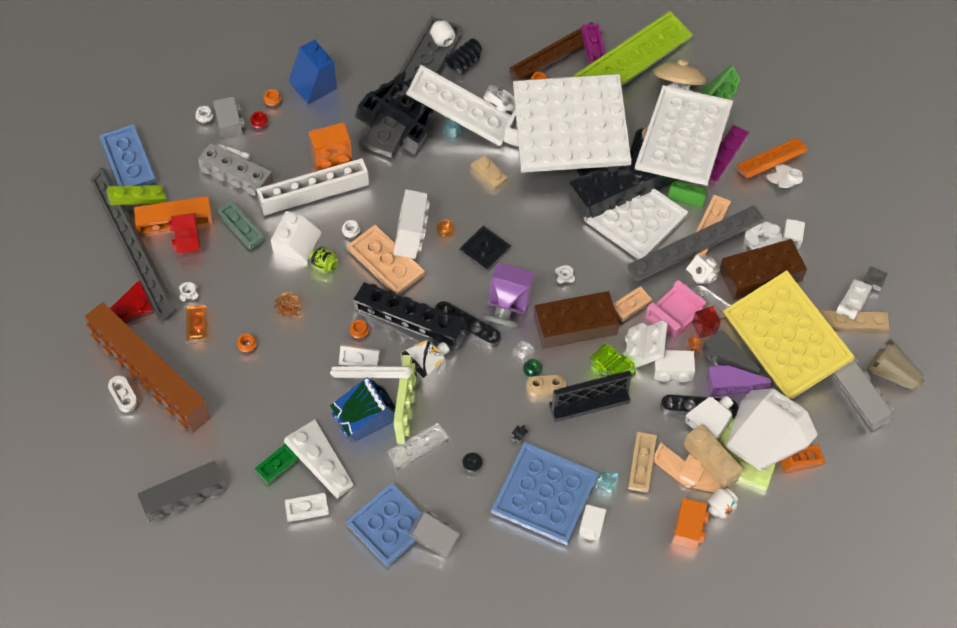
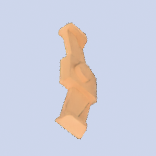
M662 442L660 443L653 462L679 481L681 485L690 489L694 488L712 493L722 488L693 455L689 454L686 461H684Z

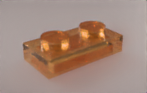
M205 305L186 307L187 344L207 342V311Z

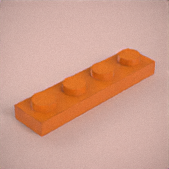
M794 138L738 163L737 171L748 179L806 153L807 145L798 138Z

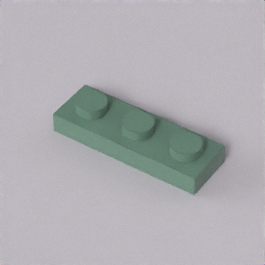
M232 201L216 210L217 215L249 250L265 241L264 235Z

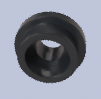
M524 424L521 427L517 425L510 434L513 436V442L520 443L527 434L528 430Z
M468 453L464 456L462 464L465 470L477 472L481 469L483 460L477 453ZM475 460L476 463L471 464L469 461Z

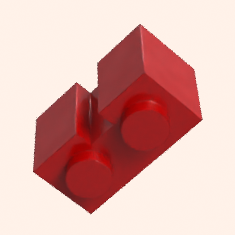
M195 213L171 216V220L168 223L170 232L174 231L175 239H171L173 250H176L177 254L201 250Z

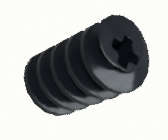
M471 38L446 57L445 62L451 70L461 74L462 70L467 69V66L470 67L472 63L477 62V59L482 58V47L476 39Z

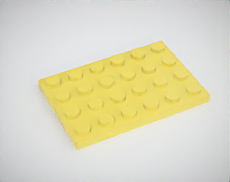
M788 271L783 272L722 311L723 315L781 393L790 400L855 360L851 351Z

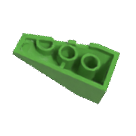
M730 65L698 93L731 100L732 96L736 94L740 82L734 66Z

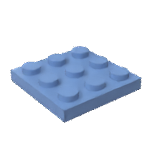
M390 483L345 522L350 530L388 567L417 542L407 534L419 513L422 512L393 483Z

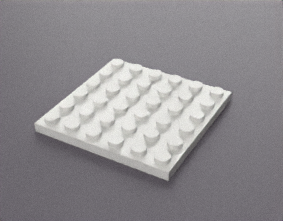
M620 74L513 81L521 172L631 165Z

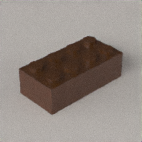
M792 239L722 258L720 273L734 301L744 298L785 271L789 272L796 283L803 281L807 271Z
M609 291L534 306V320L543 349L614 336L618 333L619 321Z

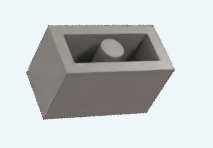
M234 97L214 100L213 104L221 138L225 139L243 135L242 128L245 126L243 117L238 115L241 114L239 103H235Z
M432 512L419 513L407 535L441 557L448 556L459 536V533L454 531L456 528L447 522L443 524L438 521V516Z

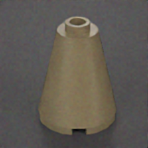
M889 339L885 343L887 347L878 350L869 363L870 367L866 370L909 390L919 389L924 382L922 379L923 374L898 345Z

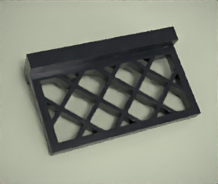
M631 371L553 390L552 402H549V408L554 422L629 404L630 397L628 392L632 378Z

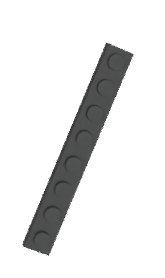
M753 205L628 264L627 269L634 279L639 282L763 223L764 217Z

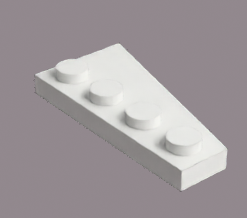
M315 419L285 438V444L337 499L352 489L354 484Z

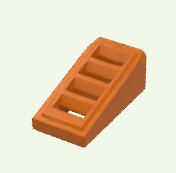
M810 445L806 449L780 461L784 472H793L822 465L826 462L819 445Z

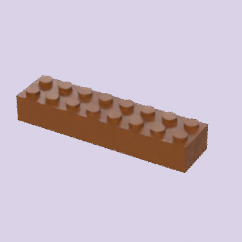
M104 302L84 316L87 322L85 326L91 332L90 337L95 343L100 342L107 355L112 354L115 357V362L121 368L124 366L127 369L128 375L133 380L137 379L145 392L150 391L153 394L152 398L159 405L162 403L165 406V411L171 417L175 416L178 419V424L184 430L188 429L193 434L210 419L205 400Z

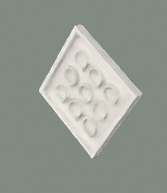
M653 189L650 193L632 198V201H626V204L619 207L615 206V209L606 210L604 214L595 218L590 217L586 221L585 217L584 221L631 255L640 259L651 254L687 217L688 211L656 189Z

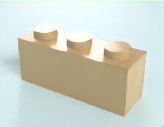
M702 424L686 435L685 448L700 461L701 465L723 489H726L740 478L743 468Z

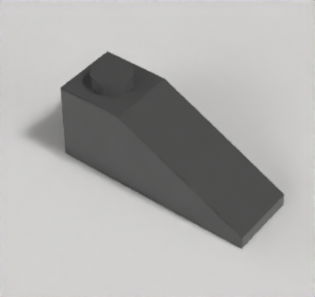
M722 329L704 342L702 348L703 355L715 365H729L760 375L761 369Z

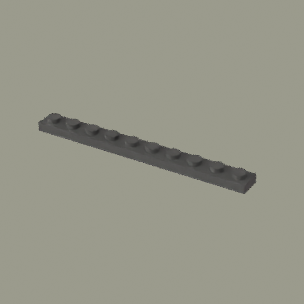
M100 168L90 181L159 319L166 320L176 310V306L125 205H110L106 190L107 186L115 185L107 170Z

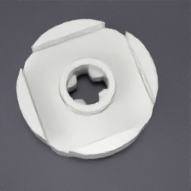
M488 86L483 98L495 104L496 109L503 113L506 110L514 112V96L506 90L498 91L496 86Z
M763 222L746 230L744 236V243L751 250L782 242L780 227L769 222ZM764 236L767 239L765 241H761L762 239L759 237Z

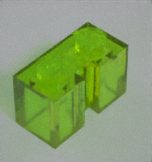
M606 343L589 357L591 370L596 375L606 377L626 371H631L632 378L636 375L634 362L624 355H618L617 350Z

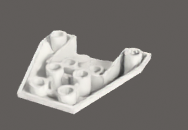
M774 388L751 390L740 402L726 448L758 470H762L806 449L818 434L808 411Z

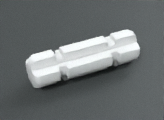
M222 144L217 145V147L245 160H250V154L243 151L241 153V150L229 146L226 148Z

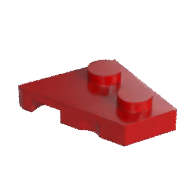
M140 281L136 282L110 307L125 324L154 313Z

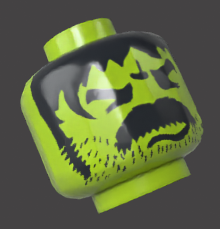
M321 246L310 253V265L313 269L323 274H328L336 269L338 259L336 253Z

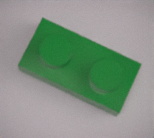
M284 444L254 469L264 482L269 485L298 462L299 457Z

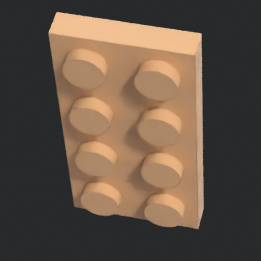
M374 225L348 244L347 250L389 290L400 295L425 275V271L413 259L393 255L395 243Z

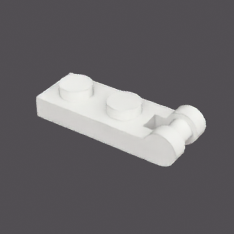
M854 279L845 297L839 304L836 314L841 316L844 314L849 316V319L855 321L872 290V285Z

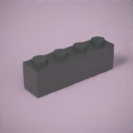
M214 460L142 491L137 495L148 521L151 522L159 521L165 515L172 512H179L190 504H198L206 497L216 496L225 490L226 486Z

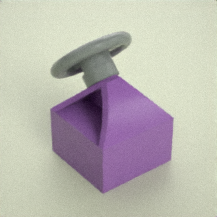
M498 262L491 279L488 305L495 306L496 311L494 316L483 314L482 318L518 328L519 323L509 321L511 311L525 315L531 300L535 272Z

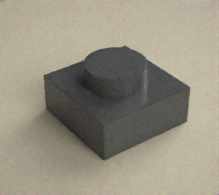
M870 266L863 282L872 285L873 289L880 291L888 273Z

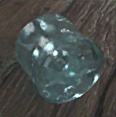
M447 117L443 124L444 135L449 139H456L461 135V125Z
M602 469L596 488L606 489L611 494L618 475L615 473L609 474L607 470Z

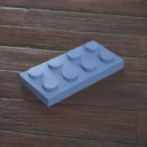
M134 124L99 135L118 186H147L156 183L155 176Z

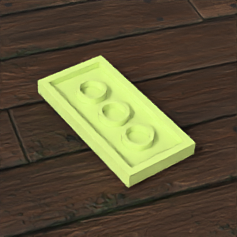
M403 355L402 366H409L412 369L410 378H400L394 415L397 444H405L406 436H410V424H408L409 419L412 420L413 409L410 407L411 403H414L415 400L413 386L417 385L415 363H412L411 355Z

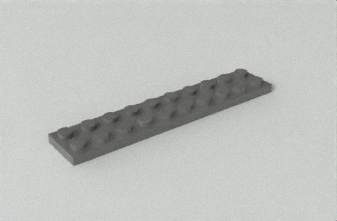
M431 16L397 75L406 72L404 81L411 85L421 65L439 74L445 63V58L449 56L462 33L463 26L449 22L455 31V38L451 45L441 47L434 42L430 35V30L435 22L446 20ZM381 112L370 127L367 126L359 140V146L392 158L402 140L403 134L408 128Z

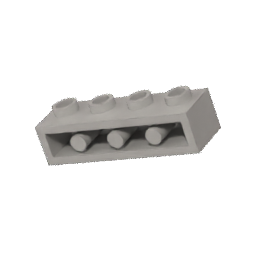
M209 143L198 158L200 169L204 173L212 174L221 181H227L236 188H242L251 195H257L256 189L273 183L270 170Z
M855 357V360L831 375L873 432L893 420L894 409L888 401L885 402L882 399L880 389L871 384L869 374L865 370L862 371L860 369V363Z

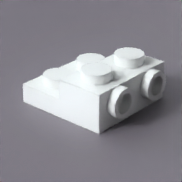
M661 320L649 326L641 323L629 328L628 335L625 336L627 346L626 351L623 352L624 362L637 368L663 358L667 323Z

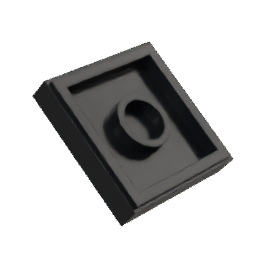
M482 226L459 248V253L488 273L511 250V245L485 226Z

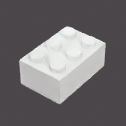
M405 189L393 255L416 259L417 252H421L423 241H420V239L424 240L426 228L423 226H426L428 218L425 212L428 213L430 204L429 201H426L427 193Z

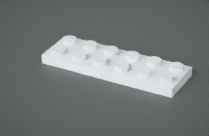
M422 65L419 67L406 95L501 146L505 138V128L512 115L497 110L496 106Z

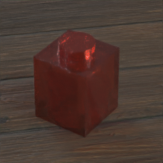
M713 306L696 311L692 321L700 339L716 334L721 323Z

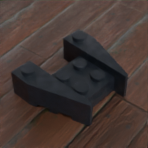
M402 72L394 77L392 81L382 84L374 92L367 93L357 106L355 118L370 127L381 112L408 128L403 134L400 146L415 155L425 142L433 109L406 95L410 84L404 81L406 72Z

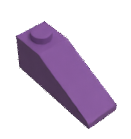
M729 365L709 367L706 375L710 397L747 394L751 390L769 389L772 383L769 378Z

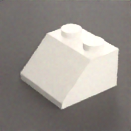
M286 211L271 239L273 252L308 263L310 253L315 249L322 232L304 216Z

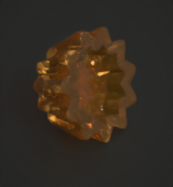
M285 292L275 300L274 308L277 309V313H282L283 317L289 316L292 318L293 315L298 316V312L301 311L299 297L296 294Z

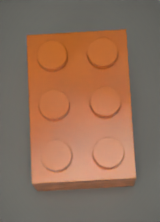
M344 122L308 132L315 172L352 161L350 137Z

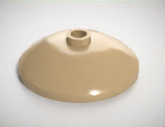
M678 59V62H668L654 69V75L668 81L689 85H703L706 83L705 76L696 67L689 65L686 60Z

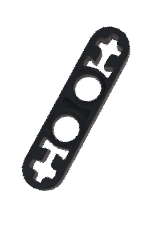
M441 301L436 304L435 309H447V314L461 316L467 321V336L489 348H495L500 344L501 334L497 329L449 302ZM477 325L481 330L479 332H472L470 328ZM495 336V339L489 340V337Z
M670 394L662 398L660 408L663 413L668 415L686 416L691 411L684 407L686 402H690L697 407L709 397ZM714 398V399H715L717 402H719L722 398ZM732 400L733 405L730 409L732 410V418H734L739 407L736 401ZM667 402H671L672 408L668 407Z

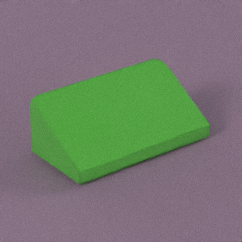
M676 180L670 186L668 198L689 205L703 207L708 189Z

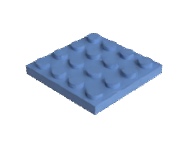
M524 442L491 509V513L567 545L599 472Z

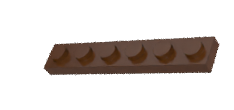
M581 28L509 68L510 74L517 81L526 80L532 77L534 73L548 68L585 47Z

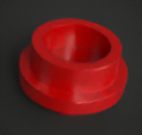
M261 111L254 112L250 118L251 125L255 128L265 127L268 124L267 115Z

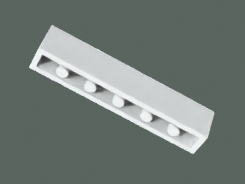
M357 159L256 189L258 200L265 216L369 185L368 171L363 159Z

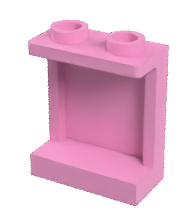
M677 280L674 283V287L656 304L652 302L647 307L645 317L652 323H657L661 320L666 322V334L675 340L704 312L706 302L702 296L690 290L687 284Z

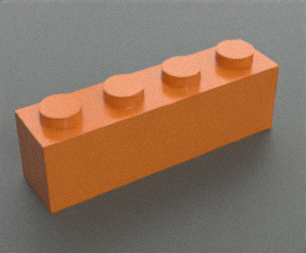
M208 196L134 207L135 224L140 236L170 231L168 221L171 220V216L195 213L197 227L213 225Z

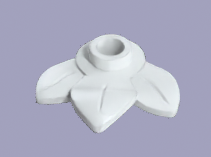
M782 164L775 166L776 173L767 175V179L770 182L778 183V186L781 188H789L803 181L801 170Z

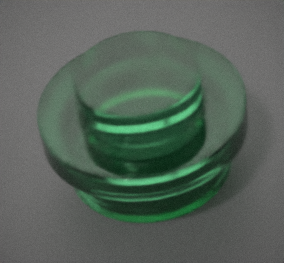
M529 359L523 365V372L530 378L540 376L542 364L536 359Z

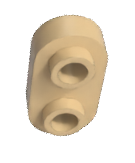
M560 375L533 376L527 381L526 389L528 394L533 397L553 396V390L566 387V382Z

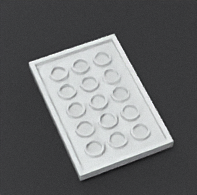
M663 85L636 161L635 169L707 186L733 100Z

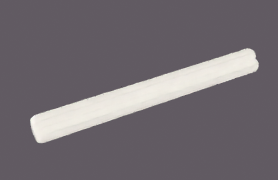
M333 366L330 371V375L334 378H410L412 369L409 366Z

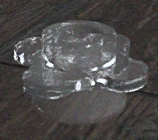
M524 341L519 342L516 349L512 350V355L520 358L523 363L528 362V358L535 354V349Z

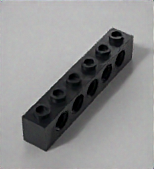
M364 282L353 299L355 310L440 343L444 342L446 345L456 349L459 348L468 332L467 321L462 317L452 316L444 310H437L425 303L415 302L409 297H402L391 290L386 291L375 284Z

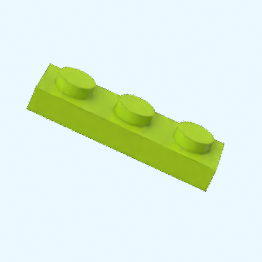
M162 185L107 186L106 190L110 205L159 204L166 201Z

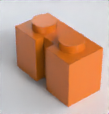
M686 498L682 499L672 543L697 549L699 542L703 543L705 530H702L703 523L707 524L709 512L706 511V503Z

